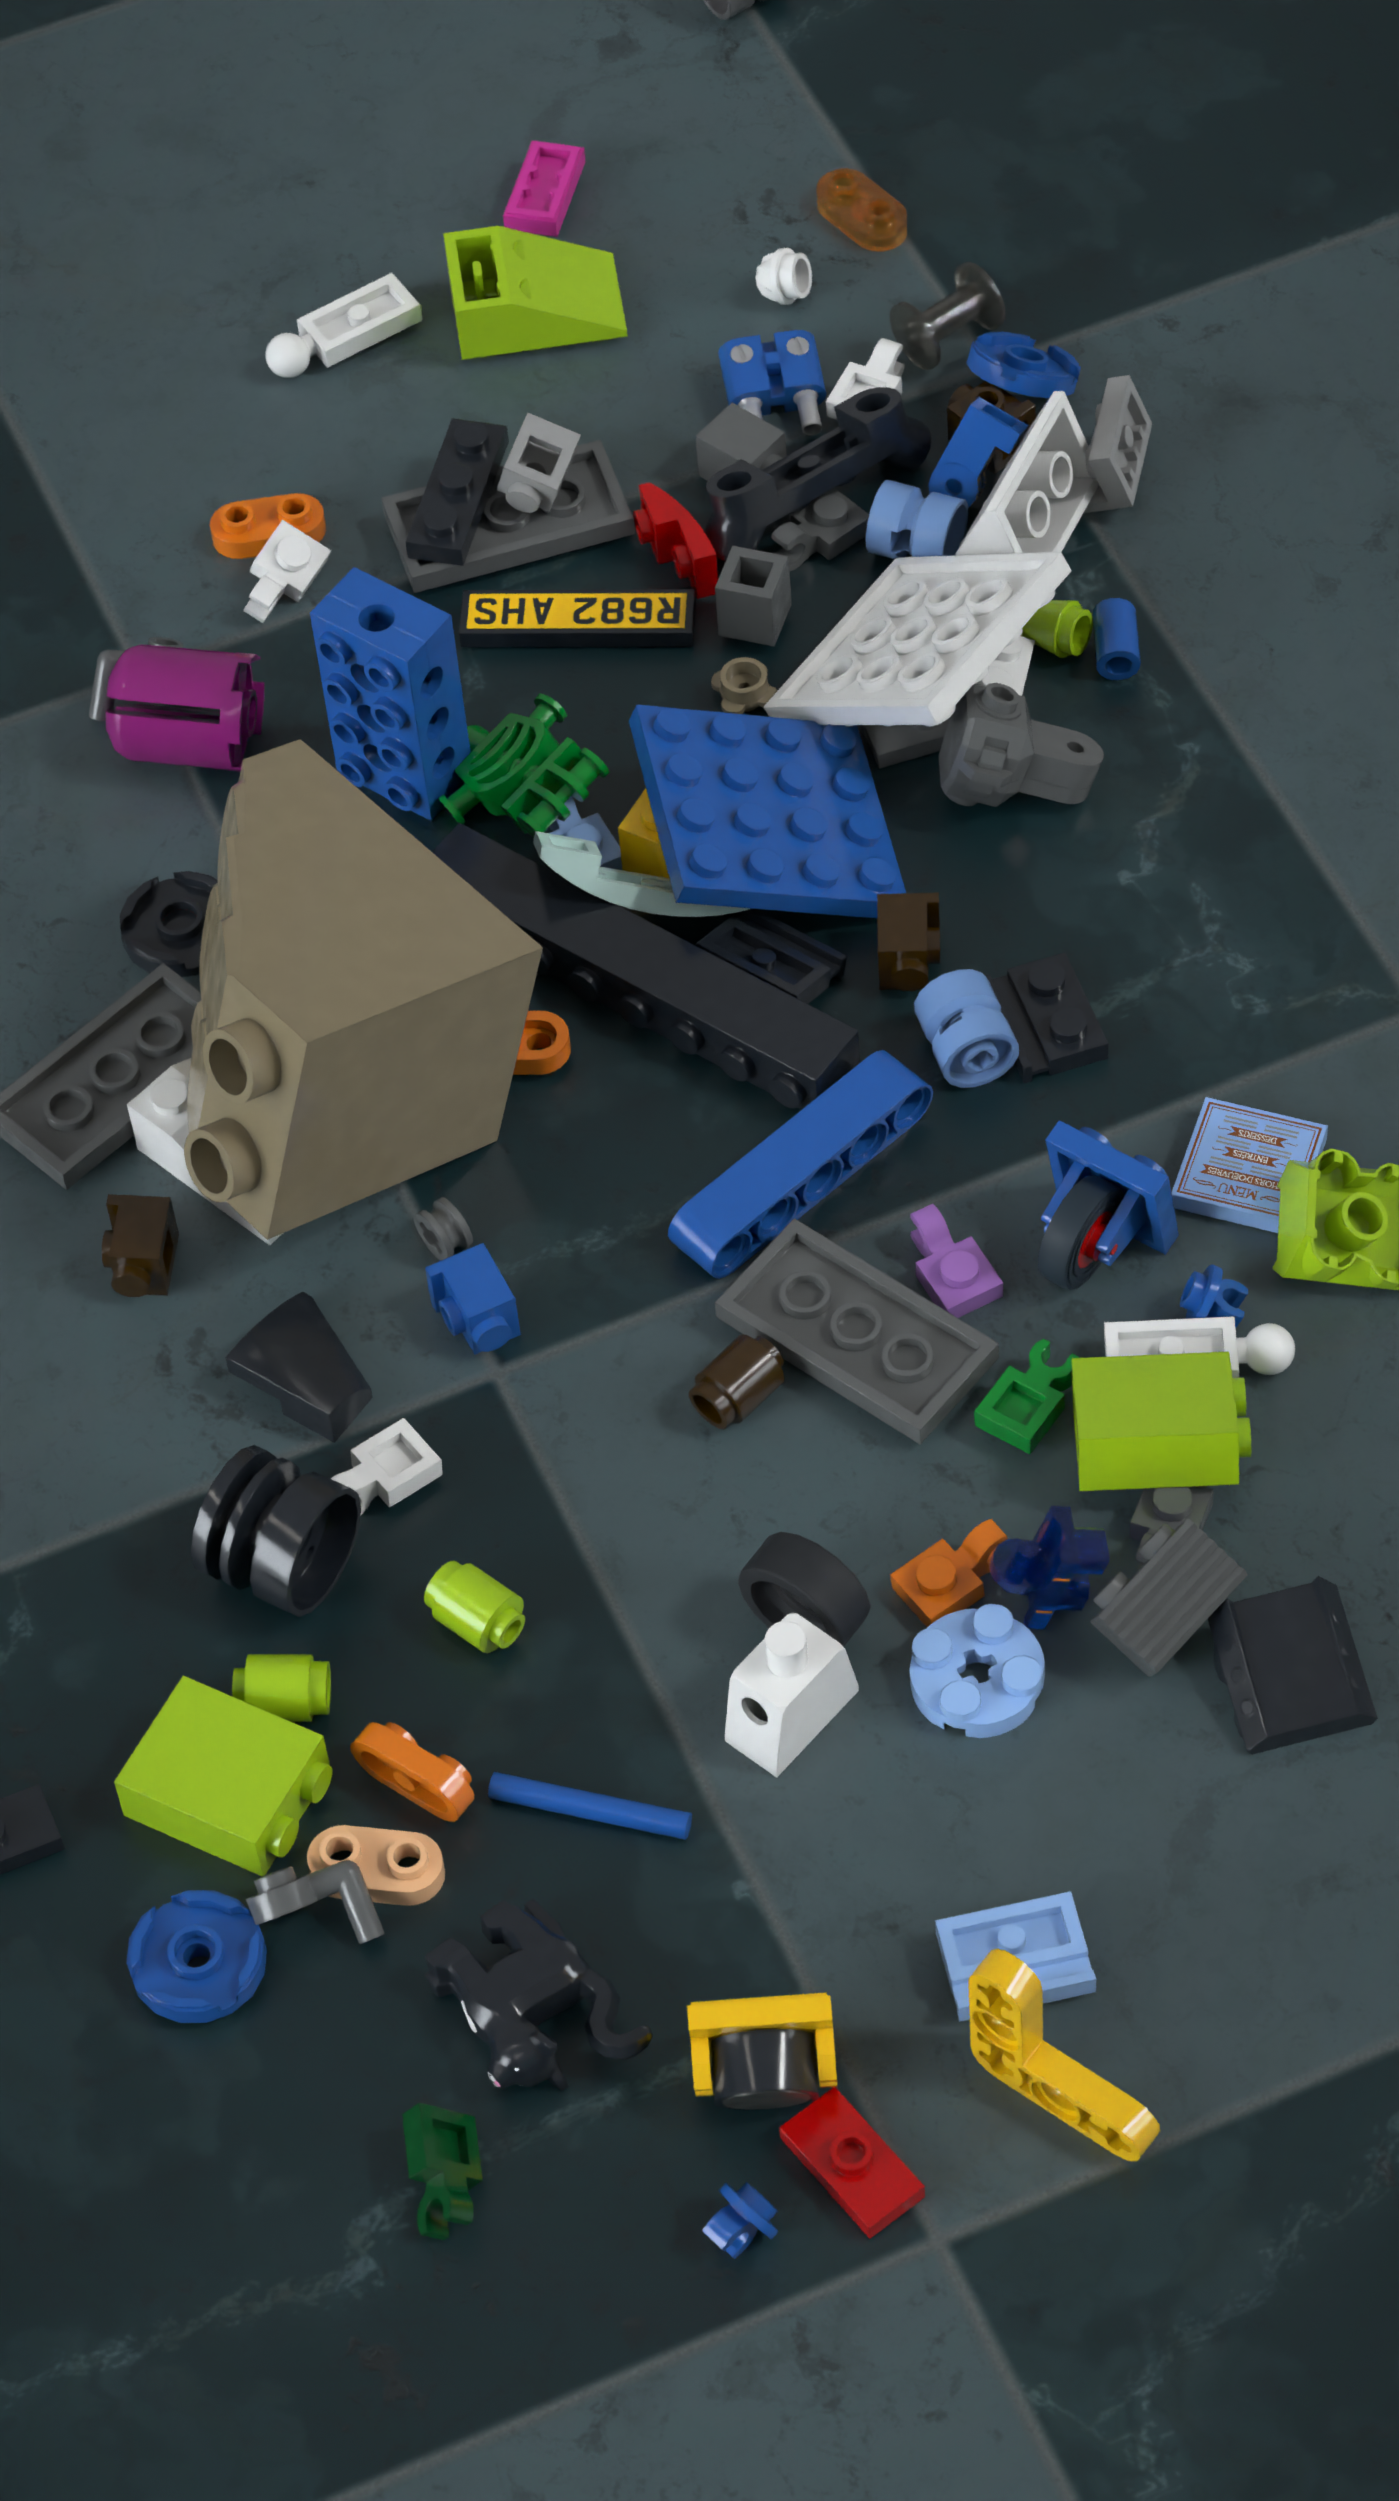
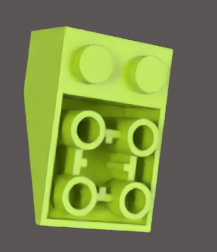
M502 226L443 233L462 360L628 337L613 253Z

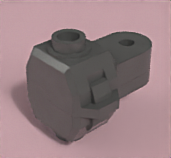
M990 683L987 686L974 684L957 702L956 709L945 731L939 753L941 788L949 799L964 806H973L981 803L997 807L1017 792L1061 803L1077 804L1087 798L1104 758V753L1096 741L1083 733L1031 720L1025 696L1018 695L1011 687L1001 683Z

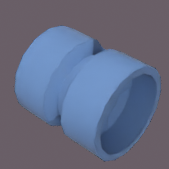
M885 480L876 493L870 510L866 529V548L869 553L892 559L906 557L908 554H911V557L955 556L966 533L968 521L966 499L938 492H931L926 498H923L919 487Z
M973 969L955 970L930 981L919 992L914 1002V1011L926 1038L932 1044V1052L940 1070L949 1084L960 1088L981 1086L1001 1077L1014 1065L1019 1056V1044L1007 1019L1001 1013L1000 1003L989 980L983 973Z

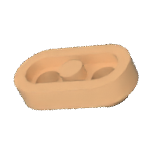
M338 1825L319 1833L311 1842L307 1852V1863L310 1873L341 1862L330 1858L334 1853L339 1851L352 1852L344 1860L353 1861L359 1866L372 1902L406 1906L422 1904L433 1898L440 1891L445 1880V1868L439 1846L430 1837L417 1832ZM406 1857L419 1859L411 1867L397 1865L400 1860ZM339 1892L329 1896L342 1899Z

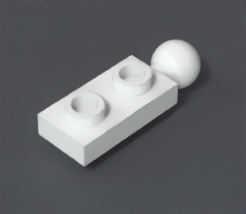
M390 273L298 318L299 336L293 333H282L275 336L269 342L266 349L267 364L276 375L284 378H293L306 370L310 357L316 354L328 368L423 321L421 305L394 274Z
M1234 1317L1104 1322L1106 1357L1229 1351L1232 1378L1239 1377V1364L1247 1363L1254 1371L1263 1375L1279 1374L1290 1366L1295 1355V1343L1291 1334L1282 1326L1273 1323L1256 1326L1246 1337L1236 1338Z

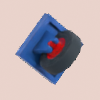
M1059 1120L1045 1140L1056 1192L1041 1217V1221L1047 1223L1044 1227L1045 1235L1038 1255V1270L1042 1276L1061 1288L1068 1290L1078 1289L1091 1278L1101 1263L1111 1266L1133 1238L1166 1255L1179 1236L1169 1176H1167L1165 1170L1148 1157L1135 1155L1132 1158L1116 1150L1103 1135L1091 1128L1081 1127L1078 1130Z

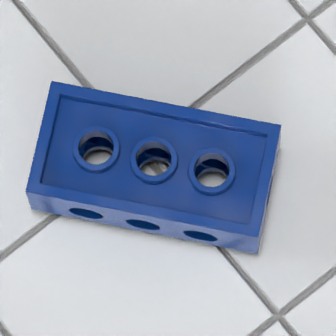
M353 567L310 612L336 769L354 786H364L387 798L398 809L403 811L411 810L432 821L444 808L438 798L442 794L448 798L464 785V782L455 772V768L471 753L452 616Z

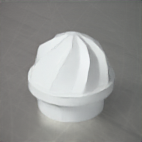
M779 248L774 253L763 257L761 264L757 267L755 278L757 287L764 297L786 305L792 304L796 298H805L808 295L812 283V271L810 262L805 254L794 253L790 248Z

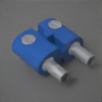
M804 330L774 333V342L761 343L760 335L740 337L729 340L719 348L718 356L728 406L734 403L763 420L762 416L771 415V406L783 405L784 412L799 411L802 431L805 435H815L822 430L818 405L825 400L827 394L813 334Z

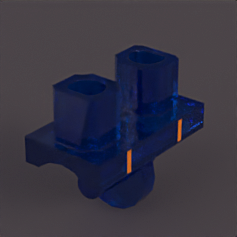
M1051 1506L1033 1541L1014 1538L1007 1539L998 1544L990 1558V1572L993 1579L1004 1591L1019 1595L1027 1594L1029 1609L1024 1616V1623L1027 1628L1045 1629L1055 1610H1083L1089 1599L1090 1584L1088 1574L1102 1575L1109 1563V1550L1105 1530L1103 1528L1074 1527L1071 1507Z

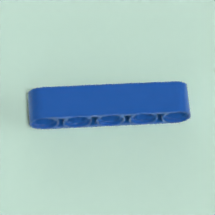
M880 1050L874 1052L686 1202L678 1210L668 1228L669 1240L713 1277L720 1279L728 1276L776 1238L794 1218L798 1220L915 1125L927 1111L932 1101V1086L887 1051Z

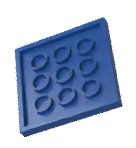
M647 705L635 706L629 719V724L676 903L877 918V894L906 893L857 725L848 727L845 725H819L815 721Z

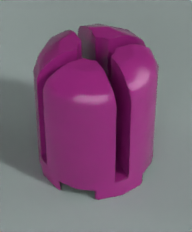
M144 644L126 649L117 660L109 676L107 697L127 701L220 709V711L144 704L118 705L115 710H105L106 730L115 751L131 761L241 772L248 738L253 734L261 735L265 685L264 682L253 681L251 666L252 662L261 659L260 656L250 653H231Z

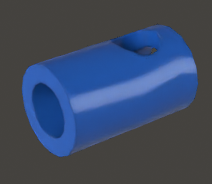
M1110 598L1103 600L1092 611L1096 668L1099 674L1106 679L1124 680L1135 675L1140 669L1141 661L1136 609L1131 602L1125 599Z

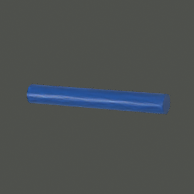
M498 1772L492 1774L489 1783V1799L684 1840L688 1838L691 1828L692 1813Z

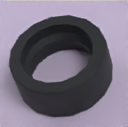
M778 1532L768 1536L741 1570L738 1579L742 1597L753 1613L768 1628L775 1623L781 1622L787 1614L797 1613L838 1641L843 1647L865 1621L871 1608L867 1592L855 1574L831 1552L818 1543L798 1534Z

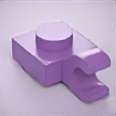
M930 1204L910 1214L911 1220L917 1227L916 1230L910 1232V1236L917 1249L925 1257L916 1262V1277L934 1304L959 1318L1003 1297L1002 1280L972 1236L954 1243L942 1214L934 1204Z

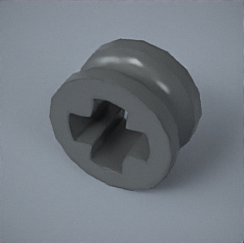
M441 1197L434 1201V1210L429 1213L426 1210H421L414 1216L415 1226L419 1235L429 1250L439 1260L453 1256L454 1248L456 1247L467 1249L473 1244V1236L467 1222L459 1210L446 1198Z

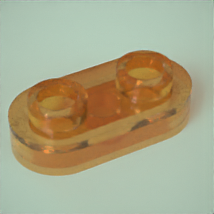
M839 168L826 173L819 179L816 186L818 211L825 219L859 246L870 251L881 252L894 249L904 242L908 233L907 211L905 207L866 175L854 169Z

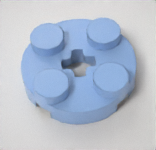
M986 1604L979 1609L956 1611L939 1618L926 1629L920 1631L913 1639L912 1658L909 1669L911 1692L921 1713L934 1725L945 1730V1723L953 1728L965 1729V1736L988 1738L1015 1729L1026 1721L1035 1709V1700L1040 1695L1041 1689L1043 1690L1045 1678L1044 1655L1034 1634L1023 1623L1013 1619L1012 1613L1007 1608L998 1604ZM971 1663H984L991 1667L988 1669L989 1680L978 1683L974 1676L962 1678L959 1674L964 1672L966 1665Z

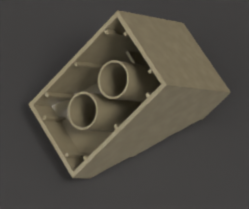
M301 739L243 759L239 782L231 787L225 806L218 853V883L213 885L210 892L204 920L200 952L201 1001L198 1002L191 1024L193 1051L187 1099L189 1134L185 1140L184 1157L192 1181L206 1198L218 1203L226 1201L268 1240L498 1140L543 947Z

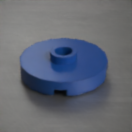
M987 332L978 336L977 340L971 344L967 359V365L971 371L984 381L1004 390L1040 398H1050L1054 391H1064L1066 396L1073 394L1081 370L1075 358L1062 348L1049 345L1048 351L1045 352L1034 348L1036 340L1030 339V336L1008 332Z
M187 1890L171 1896L172 1902L163 1904L157 1910L154 1906L141 1916L129 1938L127 1966L138 1997L155 2014L178 2023H208L232 2014L254 1995L265 1975L267 1948L259 1924L255 1925L250 1910L238 1899L215 1890ZM204 1956L209 1958L208 1962L200 1967L188 1966V1963L195 1957Z

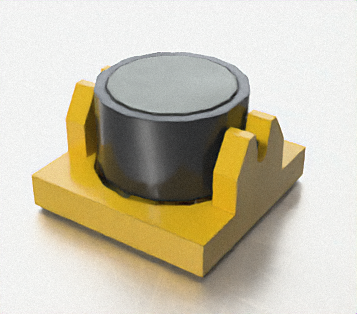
M827 1993L701 2001L691 2002V2005H687L696 2097L712 2096L714 2082V2097L717 2107L733 2110H769L803 2105L819 2099L817 2073L819 2074L820 2088L838 2087L831 1995H827Z

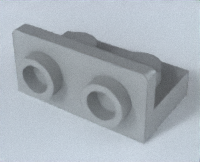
M1130 375L1108 378L1102 403H1099L1096 407V426L1091 444L1086 448L1085 461L1090 477L1097 479L1099 486L1084 513L1132 507L1134 504L1152 422Z

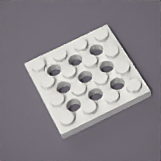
M1061 552L898 557L764 705V709L769 717L815 721L819 725H845L847 727L853 725H884L887 727L894 725H925L929 727L938 725L951 717L956 709L955 705L970 687L981 681L988 674L990 664L1003 649L1021 636L1023 626L1036 611L1054 598L1055 589L1072 570Z

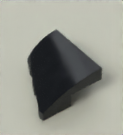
M305 1292L291 1297L270 1312L225 1357L230 1373L279 1399L283 1415L334 1443L373 1398L367 1381L356 1367L314 1299Z

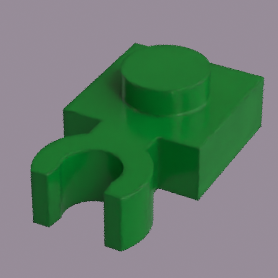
M1046 1339L1038 1341L1030 1350L1028 1371L1023 1373L1009 1365L974 1411L975 1426L1030 1455L1065 1409V1394L1061 1391L1067 1390L1072 1386V1358H1079V1356L1072 1353L1062 1366L1049 1367L1045 1363L1050 1358V1342Z

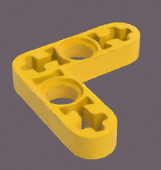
M1001 1949L991 1950L968 1980L970 2044L974 2057L994 2077L1111 2153L1124 2160L1138 2161L1160 2132L1159 2123L1153 2114L1136 2099L1043 2040V1993L1039 1978L1026 1963L1015 1955Z

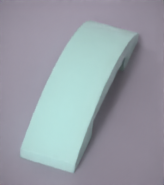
M535 831L533 844L539 857L551 869L575 886L610 903L651 914L678 917L719 916L751 909L676 903L670 878L600 867L602 855L595 841Z

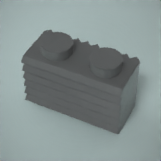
M1190 1519L1180 1524L1175 1530L1165 1522L1139 1549L1138 1552L1147 1561L1129 1579L1119 1571L1093 1599L1101 1608V1611L1090 1622L1148 1677L1155 1675L1248 1575L1234 1559L1229 1557L1223 1549L1217 1546L1215 1541L1210 1539Z

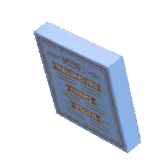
M1205 1097L1172 1189L1174 1208L1278 1233L1280 1189L1277 1185L1289 1160L1310 1162L1323 1152L1327 1140L1328 1125Z

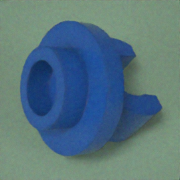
M1210 1264L1203 1274L1197 1271L1191 1274L1182 1292L1180 1307L1187 1309L1186 1319L1234 1317L1236 1329L1244 1317L1245 1312L1238 1308L1248 1295V1288L1235 1280H1222V1268Z
M745 2182L738 2191L728 2183H725L719 2189V2192L730 2204L718 2211L702 2230L723 2251H727L735 2259L750 2245L758 2229L771 2240L777 2235L779 2231L770 2222V2219L778 2210L748 2182Z

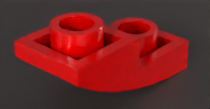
M650 482L639 485L641 509L633 511V519L640 543L642 545L651 544L659 565L673 561L678 577L680 579L689 578L692 588L695 589L697 599L715 595V586L718 581L716 553L699 523L676 499Z

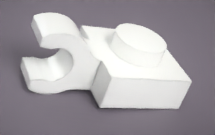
M881 338L876 344L866 366L849 362L826 400L827 417L837 420L834 406L867 389L889 387L896 389L902 394L901 375L904 371V364L896 360L903 349V344Z
M282 520L252 563L249 572L260 578V580L250 593V601L243 611L264 623L283 593L299 602L327 562L331 550Z
M402 1418L351 1449V1462L354 1468L339 1473L331 1479L350 1487L359 1494L362 1515L377 1495L390 1508L442 1476V1460L412 1426Z

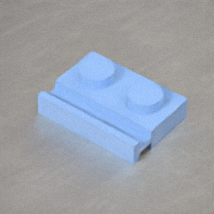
M1071 1891L935 1920L936 1936L950 1989L955 1999L959 2022L970 2020L969 1977L993 1949L1005 1950L1015 1955L1033 1970L1042 1985L1043 2004L1096 1992V1977L1094 1970L1091 1968L1087 1945Z

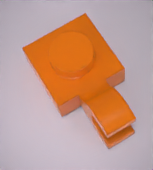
M988 1519L976 1526L956 1551L942 1538L890 1574L892 1589L928 1627L947 1614L967 1609L985 1596L984 1583L980 1577L996 1570L1010 1558L1009 1553L1002 1547V1544L1008 1540V1537L992 1519Z

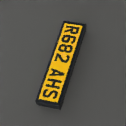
M695 589L463 590L459 628L461 647H693L696 607Z

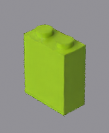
M1229 1351L1072 1358V1401L1079 1491L1239 1485V1458L1251 1457L1250 1419L1246 1417L1244 1377L1232 1378Z
M182 1676L115 1779L114 1784L124 1816L263 1877L276 1857L282 1858L286 1856L292 1848L298 1834L299 1820L311 1802L316 1804L323 1798L330 1785L333 1770L329 1763L323 1735L186 1676Z

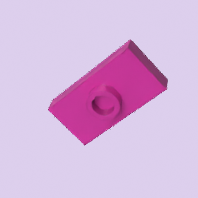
M531 141L503 214L504 227L532 234L558 237L586 162L584 147Z

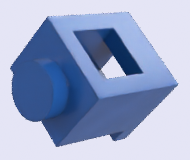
M484 1243L425 1267L431 1305L436 1313L441 1312L444 1322L453 1336L460 1333L463 1334L474 1355L482 1351L496 1350L508 1340L521 1335L516 1299Z

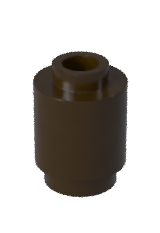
M741 1334L696 1375V1385L689 1391L690 1401L697 1412L718 1429H725L731 1423L740 1424L784 1382V1373L781 1368L784 1360L777 1348L767 1339L761 1336H757L754 1339Z

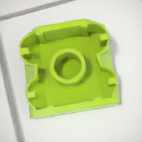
M1332 1148L1323 1151L1310 1162L1289 1160L1277 1185L1280 1189L1277 1260L1272 1269L1283 1278L1399 1291V1165L1386 1163L1377 1169L1359 1168L1356 1160L1349 1153Z

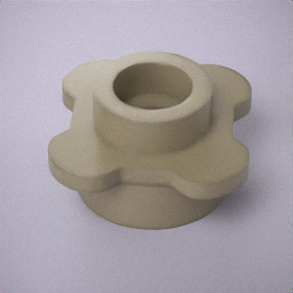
M740 657L727 662L720 671L712 676L711 686L715 691L720 692L722 696L721 709L724 713L742 714L743 712L752 711L759 706L764 707L773 697L777 689L768 684V672L764 664L753 658Z

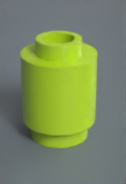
M454 1560L447 1562L434 1574L424 1594V1603L432 1609L433 1618L483 1653L493 1652L499 1647L502 1649L509 1647L518 1638L525 1624V1616L522 1614L524 1607L523 1599L471 1563L461 1565Z
M248 1654L245 1668H234L232 1697L290 1722H312L313 1715H329L331 1700L329 1661H314L312 1654Z

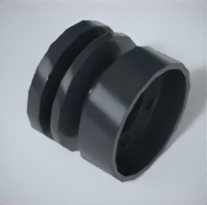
M256 1445L242 1448L227 1461L213 1481L201 1505L192 1538L191 1556L194 1568L216 1580L222 1578L225 1583L238 1590L252 1586L254 1596L295 1616L301 1617L309 1614L326 1599L339 1580L352 1553L359 1530L361 1515L359 1494L350 1487L314 1471L301 1475L299 1467L283 1457L277 1459L272 1453Z

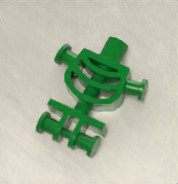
M538 694L534 699L536 708L529 717L509 713L491 732L479 725L467 727L471 753L455 768V772L464 782V785L448 798L442 794L438 799L458 823L464 824L466 821L463 816L478 803H481L495 816L508 815L521 832L525 834L528 832L534 838L535 831L545 833L557 818L565 821L571 813L564 803L570 797L583 802L589 796L586 788L598 776L605 778L610 771L596 754L585 747L581 750L575 741L569 737L561 744L557 742L549 729L554 722H563L567 713L551 697L545 694Z

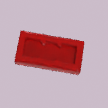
M836 2087L831 2088L819 2099L812 2102L779 2127L780 2139L869 2239L925 2198V2186Z

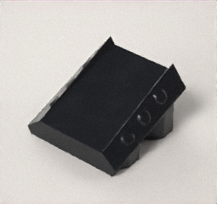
M1317 1576L1312 1583L1233 1602L1227 1598L1209 1616L1208 1623L1214 1639V1666L1219 1679L1228 1686L1234 1706V1722L1239 1735L1244 1739L1247 1752L1253 1755L1372 1725L1378 1719L1337 1585Z

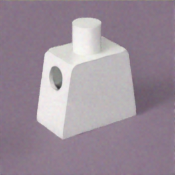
M797 1613L787 1614L781 1622L773 1624L767 1630L765 1638L737 1666L730 1677L725 1741L777 1778L859 1691L846 1649L838 1641Z

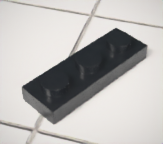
M452 418L405 542L408 558L464 566L509 443L507 426Z

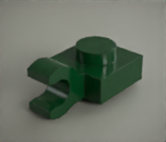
M419 2102L402 2114L409 2179L426 2183V2190L418 2207L417 2225L421 2235L445 2240L449 2237L447 2221L468 2225L473 2220V2202L468 2190L483 2181L475 2116Z

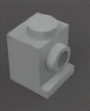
M527 412L503 468L496 490L505 493L507 502L519 511L532 513L541 508L550 512L572 462L581 434Z

